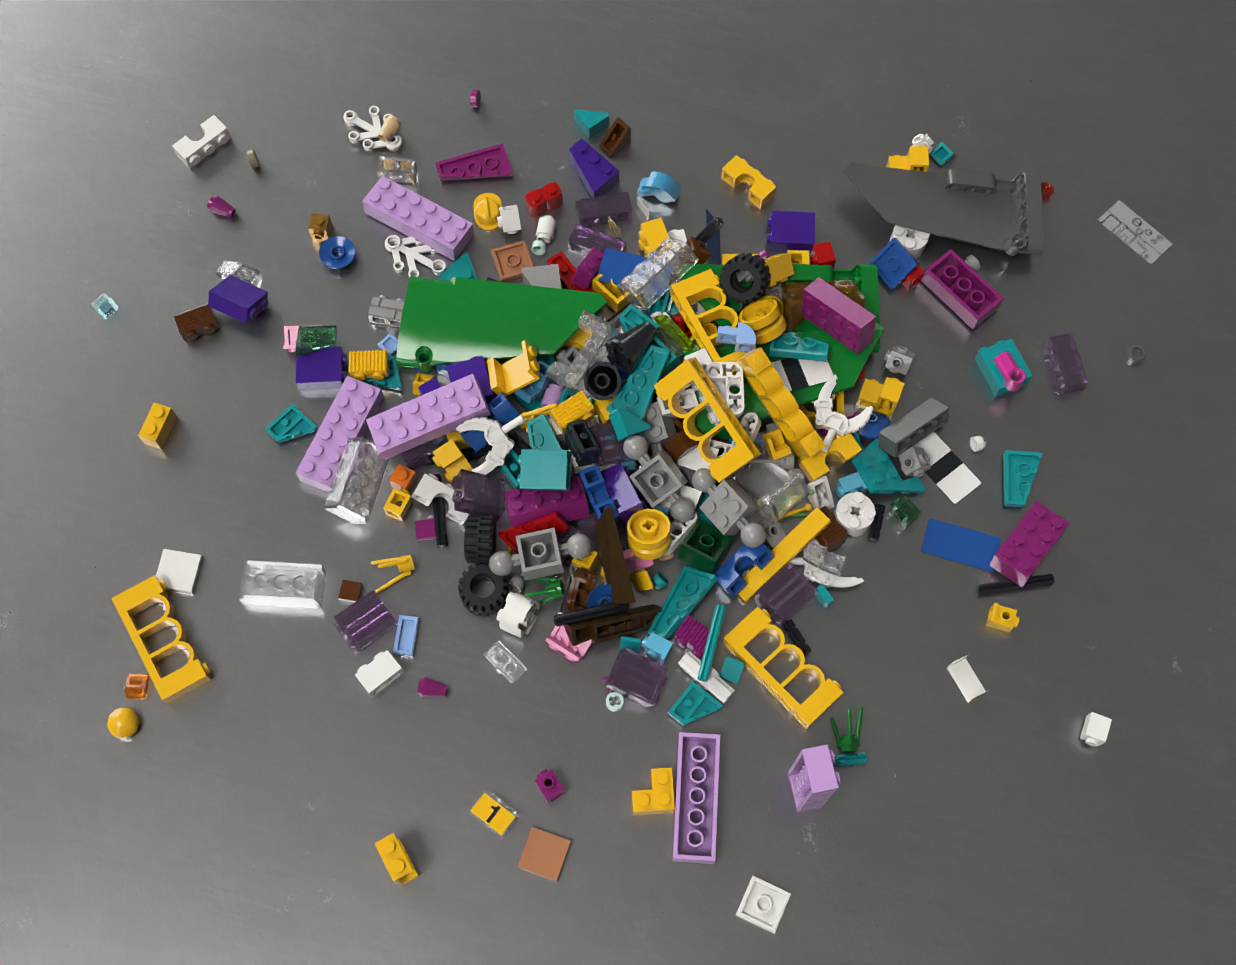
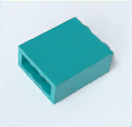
M1012 339L1007 341L1000 340L991 347L985 346L978 350V354L975 357V361L995 397L1010 391L1005 387V380L994 362V358L999 354L1009 352L1018 368L1025 372L1026 376L1022 386L1028 384L1033 377Z
M521 449V454L518 457V464L521 466V470L517 477L520 489L570 491L572 452L568 450Z

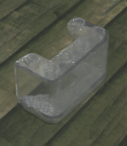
M584 310L579 317L578 326L582 331L589 334L588 338L570 367L562 362H554L549 366L545 375L556 385L569 390L574 395L583 391L590 400L593 397L585 389V372L594 363L601 361L611 363L607 359L608 352L605 343L619 334L607 321Z
M754 441L755 446L761 453L755 459H769L766 455L767 450L765 446L760 442ZM777 463L747 464L726 479L735 480L759 506L756 513L772 525H775L809 496V487L805 483L804 473L798 468H791L787 473Z

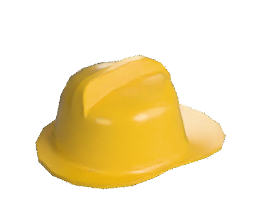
M493 193L479 195L473 205L475 222L484 230L496 229L498 227L497 217H500L499 207H502L501 199Z

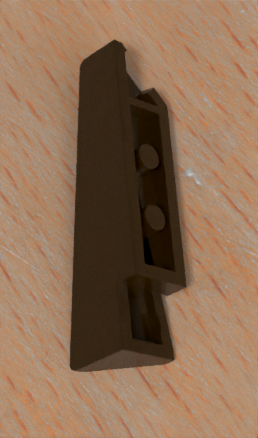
M608 505L605 506L602 515L593 526L606 584H611L612 604L635 603L636 600L613 511Z
M656 604L630 608L628 612L563 626L572 646L579 645L590 639L596 644L649 630L652 625L651 621L657 612L660 613L662 611V607Z

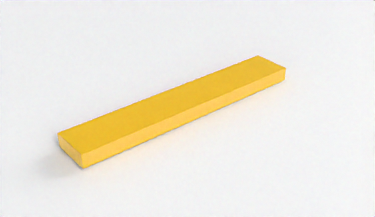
M816 507L771 550L775 557L762 570L755 566L742 578L747 585L738 595L747 603L831 523V520Z

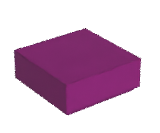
M434 519L415 521L417 541L436 539Z

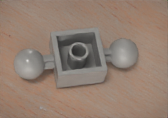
M658 401L650 404L644 418V422L651 425V428L640 434L647 441L648 451L652 450L651 459L663 452L662 446L677 434L672 417L662 416Z
M640 435L629 436L624 441L623 451L628 458L638 460L643 466L629 476L652 508L667 498L671 504L670 513L673 519L678 522L691 520L695 514L693 502L688 498H680L676 492L688 482L665 450L651 459L647 453L648 444L645 438Z
M700 468L695 471L692 476L693 487L696 490L702 491V493L710 495L699 507L723 535H736L741 530V540L746 546L751 548L761 546L766 539L765 529L758 523H750L748 521L759 509V506L735 480L723 479L716 486V480L711 476L710 469Z
M555 528L516 536L519 554L511 555L506 551H497L490 557L489 567L495 575L505 576L515 566L521 565L526 581L564 572L561 556L570 555L575 559H583L590 554L592 544L586 535L575 534L568 539L567 543L559 545Z

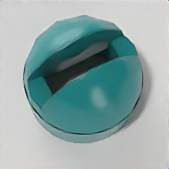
M657 572L651 579L652 584L655 583L657 585L656 589H662L668 584L667 578L660 572Z

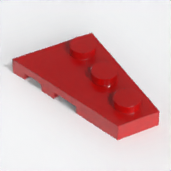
M553 512L500 531L498 536L516 554H519L516 536L555 528L557 536L569 529V524L557 512Z

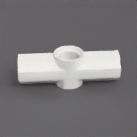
M687 652L679 661L678 665L693 677L694 682L705 691H709L722 704L735 692L732 687L719 677L720 675L713 667H711L707 682L698 680L701 660L692 652Z

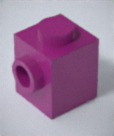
M545 769L536 775L535 784L548 804L566 793L552 769L549 771Z

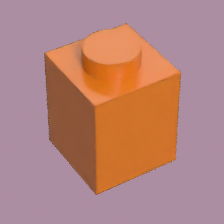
M398 464L389 481L392 488L404 489L411 493L418 478L415 471Z

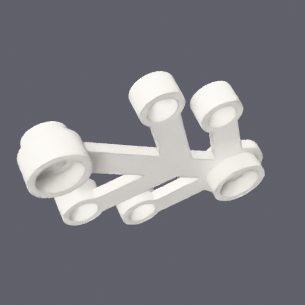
M377 106L369 108L374 126L358 118L356 112L352 110L345 112L343 118L347 126L357 125L368 131L364 133L351 131L348 134L351 143L364 140L362 144L365 151H372L381 147H387L392 151L400 148L402 139L398 134H394L387 142L381 140L373 142L371 140L372 138H377L381 131L380 110ZM386 114V115H384L383 121H385V118H387V117H389V116H393V115H391V114Z
M390 235L385 240V248L387 251L392 252L394 259L393 267L397 273H401L405 269L399 252L406 255L409 278L413 273L417 274L415 277H420L414 260L431 268L432 272L437 276L446 270V264L443 260L437 259L432 261L421 255V253L426 252L433 254L438 252L435 249H431L428 245H422L420 241H416L413 237L401 239L396 235ZM413 243L418 245L417 247L408 248L405 246Z

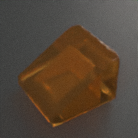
M128 674L124 686L127 699H145L147 697L149 674Z

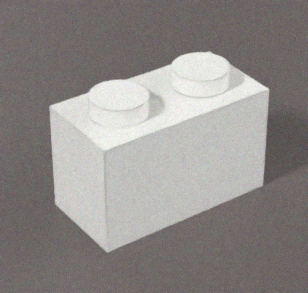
M388 650L379 652L371 663L362 665L357 670L358 673L355 674L371 697H374L404 673L401 666Z

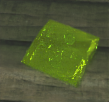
M660 315L654 318L657 324L660 325L681 350L691 352L694 349L695 345L667 315Z

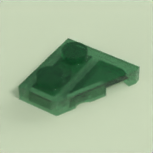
M336 325L299 326L295 348L296 357L336 344Z

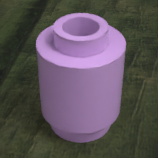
M549 384V387L545 390L541 406L544 407L554 403L559 405L564 389L558 385Z

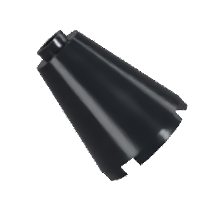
M601 361L594 363L585 372V389L595 399H611L621 389L624 377L623 372L620 368L609 362Z

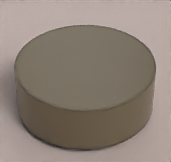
M247 151L251 167H260L255 151Z

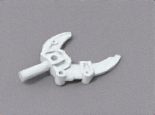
M836 374L831 377L832 380L824 384L818 400L814 402V409L816 410L815 426L817 429L823 428L828 431L823 441L826 447L821 449L823 452L828 451L835 434L845 436V434L859 431L869 421L870 415L873 412L872 406L866 407L862 413L851 419H847L841 413L832 412L833 405L832 398L830 397L837 384L836 380L838 377Z
M521 415L504 426H501L498 420L493 421L488 419V417L481 416L480 418L473 417L471 420L468 419L456 427V430L460 433L468 430L483 431L486 441L493 446L492 451H489L485 458L486 461L479 467L472 469L471 473H468L467 479L481 477L491 472L495 467L504 464L506 455L509 454L514 446V440L508 437L507 432L525 422Z
M812 540L807 548L803 550V557H794L787 564L804 565L803 579L823 584L826 589L829 587L848 588L864 582L862 578L836 576L837 573L831 570H824V558L821 553L823 548L817 540Z

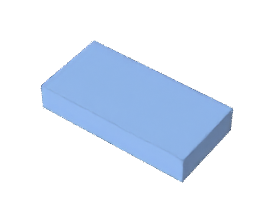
M399 615L393 655L414 656L420 621L419 617Z

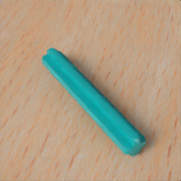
M716 605L697 677L698 680L703 682L708 681L726 611V607L723 605Z

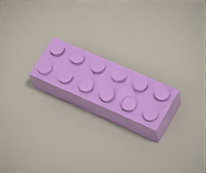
M384 176L379 179L362 201L365 214L408 237L415 238L416 241H420L423 245L430 246L431 249H435V251L453 261L458 258L474 236L473 223Z
M471 374L370 417L366 421L378 454L386 460L454 431L458 425L468 419L471 420L473 417L480 418L481 416L486 417L491 415L478 380L474 374Z
M349 376L346 377L296 471V475L301 482L333 495L335 494L369 429L366 419L376 415L384 400L380 388Z
M679 732L672 861L715 863L720 735Z
M828 744L801 750L788 771L798 813L822 808L839 788L838 785L841 784L839 773L834 771L832 764L835 763L834 753L832 750H829Z

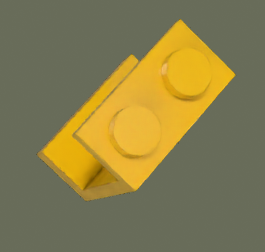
M525 340L522 341L523 354L503 364H500L493 357L487 360L491 389L497 395L502 392L504 396H507L540 379V366L536 359L537 351L534 346H530Z
M394 833L374 843L394 883L401 887L419 877L401 839H397Z

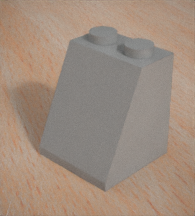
M558 264L521 268L523 285L561 289Z

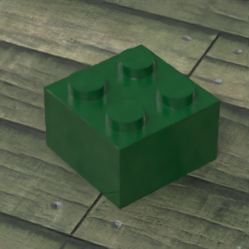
M699 519L681 543L677 559L700 571L714 574L728 554L733 536L723 535L719 529Z

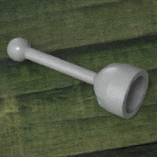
M789 454L775 461L773 459H754L748 464L779 463L784 469H793L794 455Z
M523 573L520 576L512 577L508 583L512 590L519 593L522 592L525 586Z

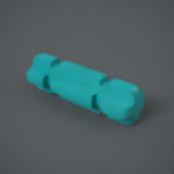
M865 752L840 754L837 757L834 755L835 763L832 764L833 767L837 765L839 767L855 765L856 763L865 764L867 762V755Z

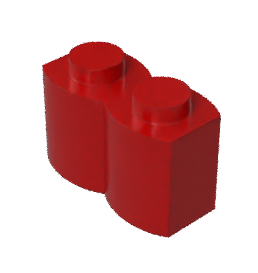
M557 182L548 183L541 189L532 190L524 196L525 206L531 217H539L547 210L557 209L563 204L562 191Z

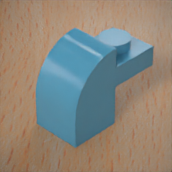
M651 172L650 177L642 178L637 194L640 197L655 195L662 203L674 202L677 200L681 186L675 179L665 173Z
M541 360L538 362L540 366V379L514 392L515 395L529 404L534 399L539 400L543 396L546 388L551 384L555 369Z

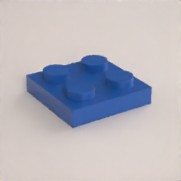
M893 238L869 262V264L877 266L878 275L891 290H894L920 265L897 238Z

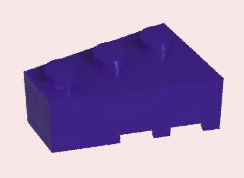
M582 138L569 148L570 162L595 204L619 183V170Z
M620 462L600 472L624 526L627 527L630 517L639 510L647 509L643 499L639 500L637 496L639 491L634 483L631 484L629 480L631 475L628 468H623Z

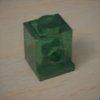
M904 496L902 499L897 498L890 504L894 518L903 523V530L915 522L922 513L907 496Z

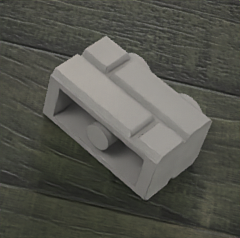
M384 295L379 297L373 296L368 312L370 322L400 328L405 300L401 298L392 300Z

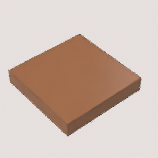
M525 240L491 249L500 282L522 278L521 268L534 267Z
M531 827L517 868L557 882L571 841Z

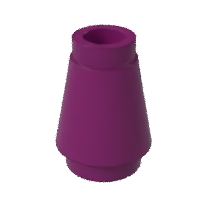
M213 195L208 201L207 208L213 213L232 218L236 212V209L220 196L216 197Z
M428 677L420 678L417 694H421V696L445 697L447 685Z

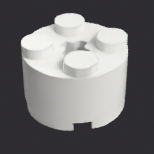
M895 225L890 241L893 238H897L908 252L917 259L923 254L930 233Z
M861 492L846 494L839 500L834 514L836 521L846 528L847 534L857 537L868 531L876 511L874 504L867 496Z
M510 592L506 598L504 609H500L497 614V620L500 621V629L524 638L523 634L528 635L536 622L537 615L534 614L535 610L540 608L539 602L529 597L526 598L517 592Z

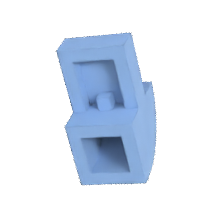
M739 322L738 328L718 326L716 342L735 344L736 352L747 353L755 349L756 336L750 326Z

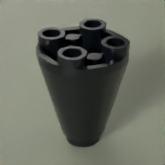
M646 322L611 338L605 343L608 352L607 359L612 364L616 363L626 374H629L636 368L657 333L655 327L651 323Z

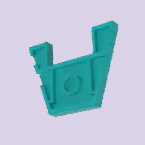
M878 438L852 460L867 489L872 494H892L893 492H901L902 494L916 492L917 494H923L926 491L920 478L912 477L904 481L902 480L888 454L878 447Z

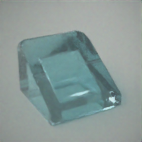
M105 293L90 304L104 319H107L118 310V306Z

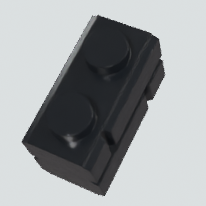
M586 421L569 422L564 438L574 458H576L577 465L582 467L596 463L600 449Z

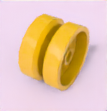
M764 298L749 304L738 316L740 322L747 324L754 331L756 344H763L776 339L787 327L783 314L780 313L777 301L773 298Z
M656 509L639 510L630 517L627 523L628 546L636 557L643 560H654L668 552L671 545V524L668 517Z

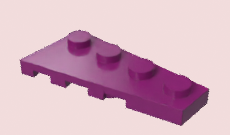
M503 143L435 163L441 181L513 176V170Z

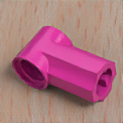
M1003 352L994 358V362L1005 380V387L1010 391H1017L1025 380V372L1018 368L1009 352Z

